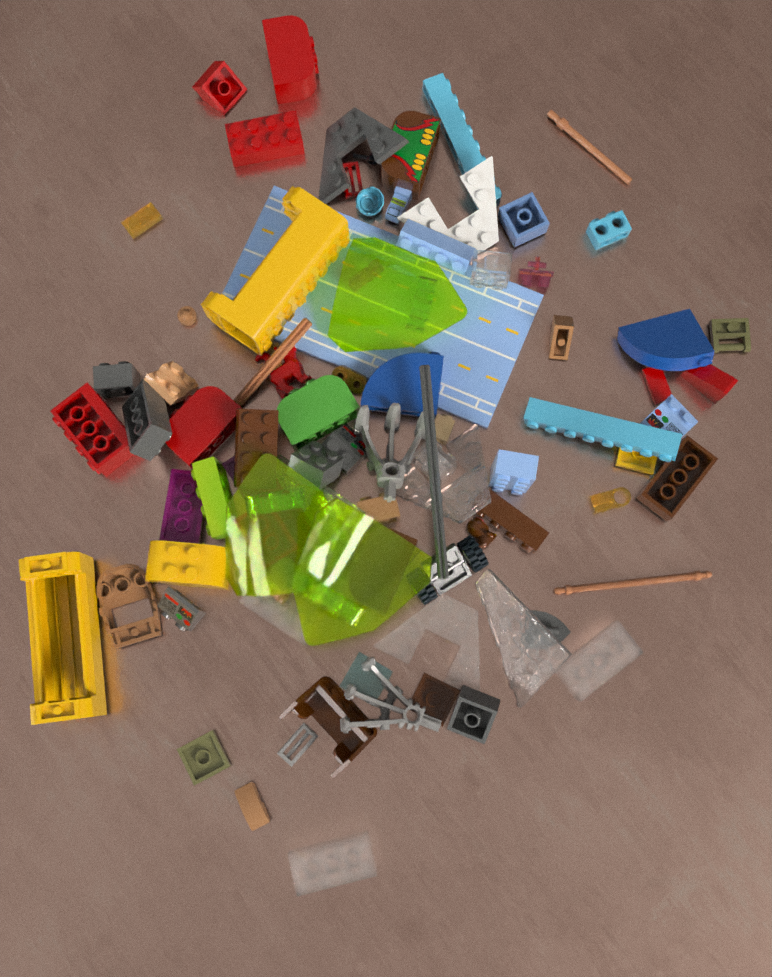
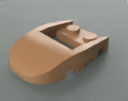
M124 564L108 569L102 573L97 581L96 590L100 604L98 609L105 623L107 633L112 635L115 645H113L114 649L162 635L160 612L150 582L145 581L146 573L144 570L134 564ZM149 598L153 617L116 628L112 609Z

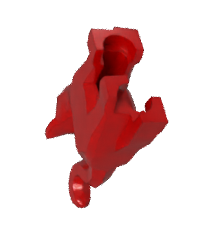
M295 345L282 359L285 362L268 375V378L275 385L277 393L282 399L287 397L290 391L296 389L294 386L289 385L295 379L304 384L313 379L310 375L305 374L303 365L296 358L297 348ZM264 352L262 356L257 355L255 361L258 362L264 359L266 362L271 356Z

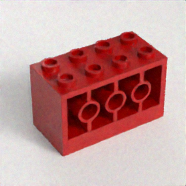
M88 382L50 410L54 415L52 420L55 424L65 431L64 435L67 439L76 445L75 449L78 453L88 460L87 464L99 475L102 473L106 477L134 456L129 450L126 427Z

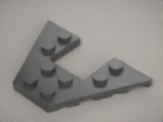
M354 107L326 130L318 199L327 204L351 186L341 158L367 139L374 159L378 164L392 156L408 144L409 141Z

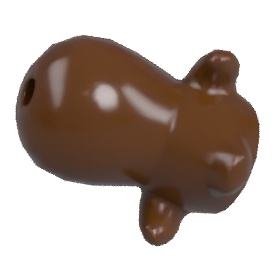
M474 517L467 523L466 529L468 533L478 540L477 543L481 549H485L497 537L495 533L489 531V526L479 517Z

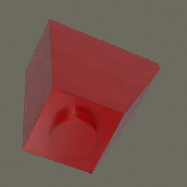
M711 364L705 367L684 370L680 375L714 404L727 395L739 381Z

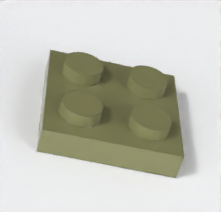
M214 730L177 749L194 786L231 766Z

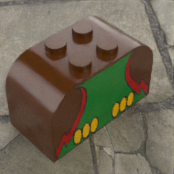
M405 111L395 118L391 129L405 137L409 143L380 164L382 184L389 192L394 194L396 186L411 190L412 199L418 201L440 137L441 118L417 111Z

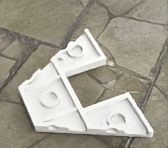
M492 156L459 177L479 209L447 229L428 197L397 217V219L404 224L410 219L474 247L476 250L473 257L497 243L499 237Z

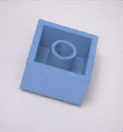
M533 192L500 207L497 216L514 248L546 233L550 224Z

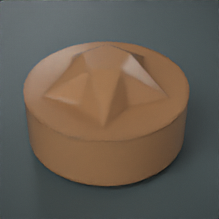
M184 306L178 311L177 317L182 325L191 326L196 322L197 314L192 307Z

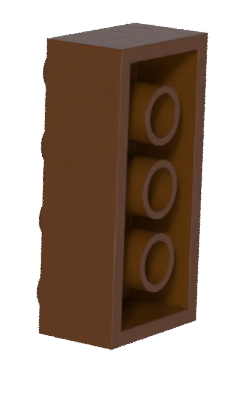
M236 408L234 487L276 489L279 410Z
M686 435L680 441L675 461H664L636 499L667 522L679 511L718 458Z

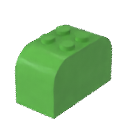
M325 375L316 380L311 379L301 389L296 388L290 391L289 395L279 403L277 410H279L278 422L294 452L312 440L317 442L357 418L360 406L341 378L334 375Z

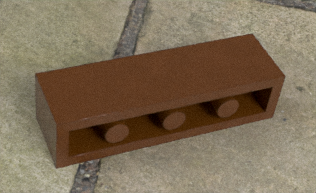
M488 487L485 488L472 506V509H474L473 513L476 516L489 520L491 527L496 530L501 529L505 532V537L513 542L516 540L527 553L532 552L534 554L549 534L547 530Z

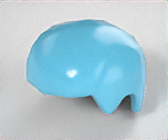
M373 186L362 189L356 197V208L361 214L366 216L378 214L384 205V195Z

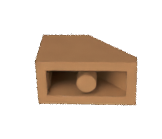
M554 315L550 335V359L568 360L574 329L573 317Z

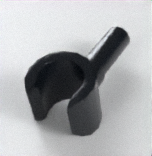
M372 151L369 156L353 153V158L365 160L371 166L377 163Z

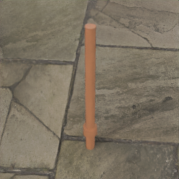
M553 110L548 112L547 116L557 124L556 126L561 131L567 132L627 185L630 184L633 179L571 127L564 117L561 118Z

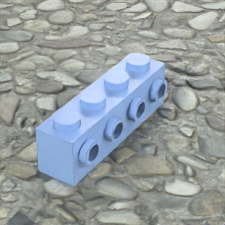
M410 219L406 221L401 229L396 244L404 250L411 251L463 275L466 273L476 250L474 247Z

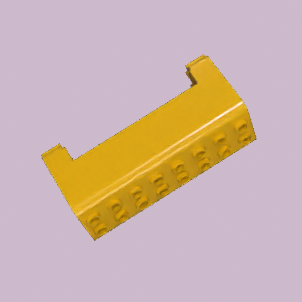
M292 186L282 198V205L285 209L284 214L290 218L292 223L234 299L231 300L223 294L220 295L211 291L201 304L207 318L216 326L260 356L270 349L272 341L282 333L284 325L287 321L292 320L296 309L304 304L308 293L315 289L318 280L325 276L330 264L337 260L339 252L342 248H346L350 241L346 218L300 187L295 188Z
M59 552L19 559L20 580L26 582L35 703L30 704L31 725L107 715L93 557L81 552Z

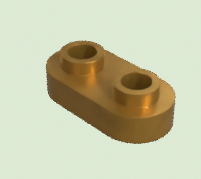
M340 365L332 371V375L337 377L338 373L343 374L342 380L350 391L354 393H362L364 391L365 385L368 382L365 375L344 365ZM355 381L360 382V387L355 386Z

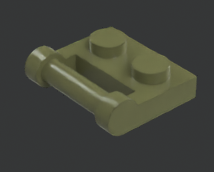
M749 318L711 319L709 321L711 346L715 351L714 353L719 351H751ZM742 338L743 343L719 344V339Z

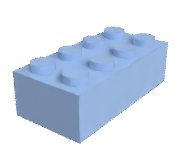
M499 449L491 464L488 487L492 488V491L495 492L511 491L513 495L526 493L536 480L539 456Z

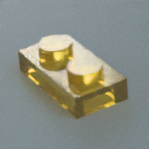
M150 202L121 223L134 239L163 218Z

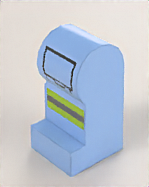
M396 186L385 214L386 220L396 224L401 222L397 217L406 212L412 199L411 190Z

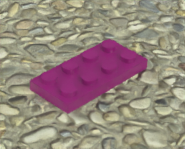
M171 469L159 538L161 541L200 544L204 519L201 512L203 504L202 500L197 496L196 488H198V485L192 477L191 470Z

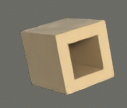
M437 414L435 419L436 440L443 445H447L455 425V420H452L453 418L450 415Z

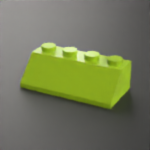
M213 456L192 463L193 469L191 470L192 477L198 485V488H196L197 496L202 500L203 504L201 512L203 517H206L208 523L206 531L211 538L216 540L241 536L243 533L234 521L238 517L226 470L222 465L223 462Z

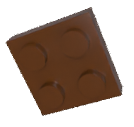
M424 673L412 697V705L418 702L420 703V708L425 706L424 714L442 720L441 726L443 727L460 690Z

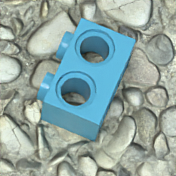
M621 210L618 212L612 211L600 220L599 218L592 220L587 227L586 233L594 249L598 250L628 237L632 228L624 212ZM612 223H617L620 227H615ZM596 230L602 231L603 234H598Z

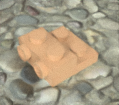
M174 361L162 364L159 370L148 373L144 378L170 406L185 400L189 395H193L199 387L196 380L188 376L182 366Z

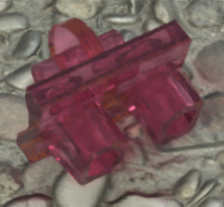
M538 256L535 257V262L528 261L527 267H534V270L519 269L520 283L525 286H531L532 276H538V287L548 288L550 278L554 275L552 271L539 270V268H546V263L540 262V257Z

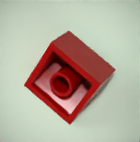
M214 61L192 86L206 103L223 115L231 109L247 90L225 61Z

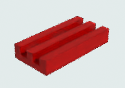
M358 161L342 163L344 169L348 167L352 192H348L347 188L344 191L346 200L350 197L356 198L363 189ZM352 166H355L359 191H355Z

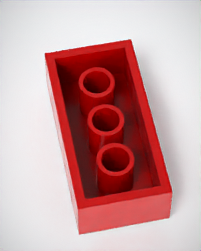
M296 110L225 124L234 168L305 154Z

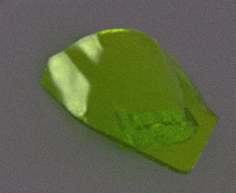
M376 237L353 238L341 270L327 336L344 352L415 347L463 320L467 315V308L436 261L416 255Z
M268 453L262 455L226 506V579L236 596L288 594L346 579L353 558V552L322 490L274 455Z
M335 498L315 512L291 580L305 642L308 645L315 646L375 630L431 583L432 557L342 500Z

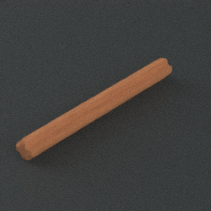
M304 318L234 398V401L240 407L312 326L311 321Z

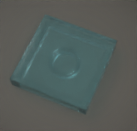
M359 652L341 682L340 687L346 690L348 684L352 683L356 685V691L378 699L384 687L371 670L367 672L361 669V664L368 656ZM375 661L376 664L374 666L389 680L393 671Z

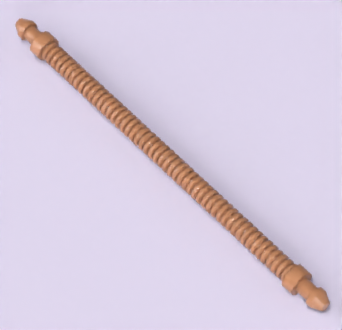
M694 571L693 573L598 582L595 584L565 585V587L555 588L554 593L558 595L566 593V595L580 591L587 592L590 590L624 588L693 579L697 581L701 580V578L711 577L712 572Z

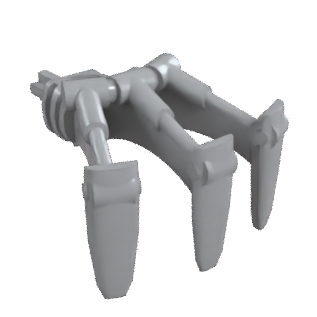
M399 403L391 404L384 422V429L389 430V441L386 449V458H383V460L377 453L368 432V405H364L359 409L353 428L354 434H362L366 446L365 451L369 459L367 468L369 471L375 470L377 485L384 488V500H387V502L396 500V489L402 487L404 474H409L412 468L410 463L415 455V450L421 438L426 440L424 414L421 412L414 430L416 437L402 460L397 461V459H393L394 430L397 431L399 429L401 418Z
M369 656L361 664L363 671L366 670L368 672L371 670L381 681V685L389 692L387 694L388 697L384 701L375 697H369L356 691V685L348 684L344 693L345 699L350 700L355 696L370 702V705L381 709V716H379V719H369L361 722H350V718L342 717L340 719L341 732L348 733V731H351L350 727L367 726V728L380 727V730H390V724H398L399 728L406 724V729L408 730L413 726L416 732L420 725L436 732L439 731L442 720L424 714L426 707L420 708V703L416 702L412 705V698L407 700L402 695V689L397 685L394 687L374 666L376 664L375 657ZM398 699L407 708L395 707L393 703ZM408 710L416 712L417 717L415 721L407 719L406 714ZM391 711L402 714V719L389 720V714Z

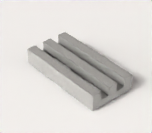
M303 723L277 754L292 767L316 740L318 735ZM305 729L307 732L293 746V748L287 753V755H285L283 752L301 733V731ZM310 734L311 736H313L291 761L289 757L302 744V742L308 737V735Z

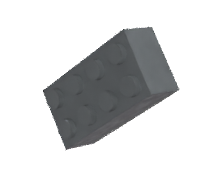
M142 379L122 406L130 453L151 461L155 455L160 453L164 443L170 440L172 430L165 400Z

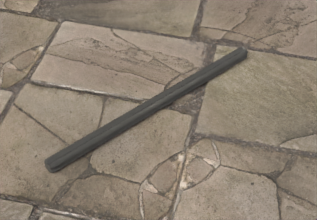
M421 365L419 369L438 579H447L449 575L431 373L429 365Z

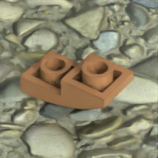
M250 782L234 791L242 813L252 831L270 822L265 804L260 800L255 783Z

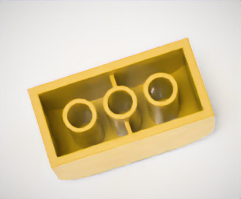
M152 540L149 544L145 581L155 584L228 590L232 551L226 547Z

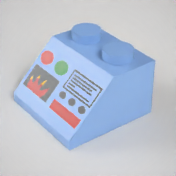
M671 394L640 424L680 433L683 437L698 421Z

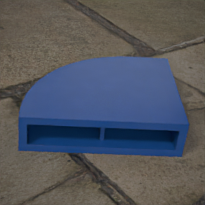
M690 308L618 327L617 341L621 348L631 358L645 366L665 371H683L712 364L715 351Z
M429 352V354L408 353L388 360L369 378L362 393L360 406L368 405L370 411L388 413L392 403H399L402 415L419 417L421 412H423L419 367L421 365H429L434 418L436 419L444 355H440L438 352Z

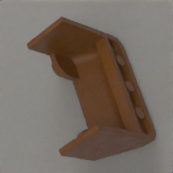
M324 676L299 696L278 718L282 720L291 711L300 719H307L312 715L338 744L334 748L333 754L341 765L331 774L334 778L377 736L376 727L367 728V726L350 727L351 731H348V733L341 732L340 719L342 717L350 718V722H361L369 719L351 699H345L344 691L330 677Z

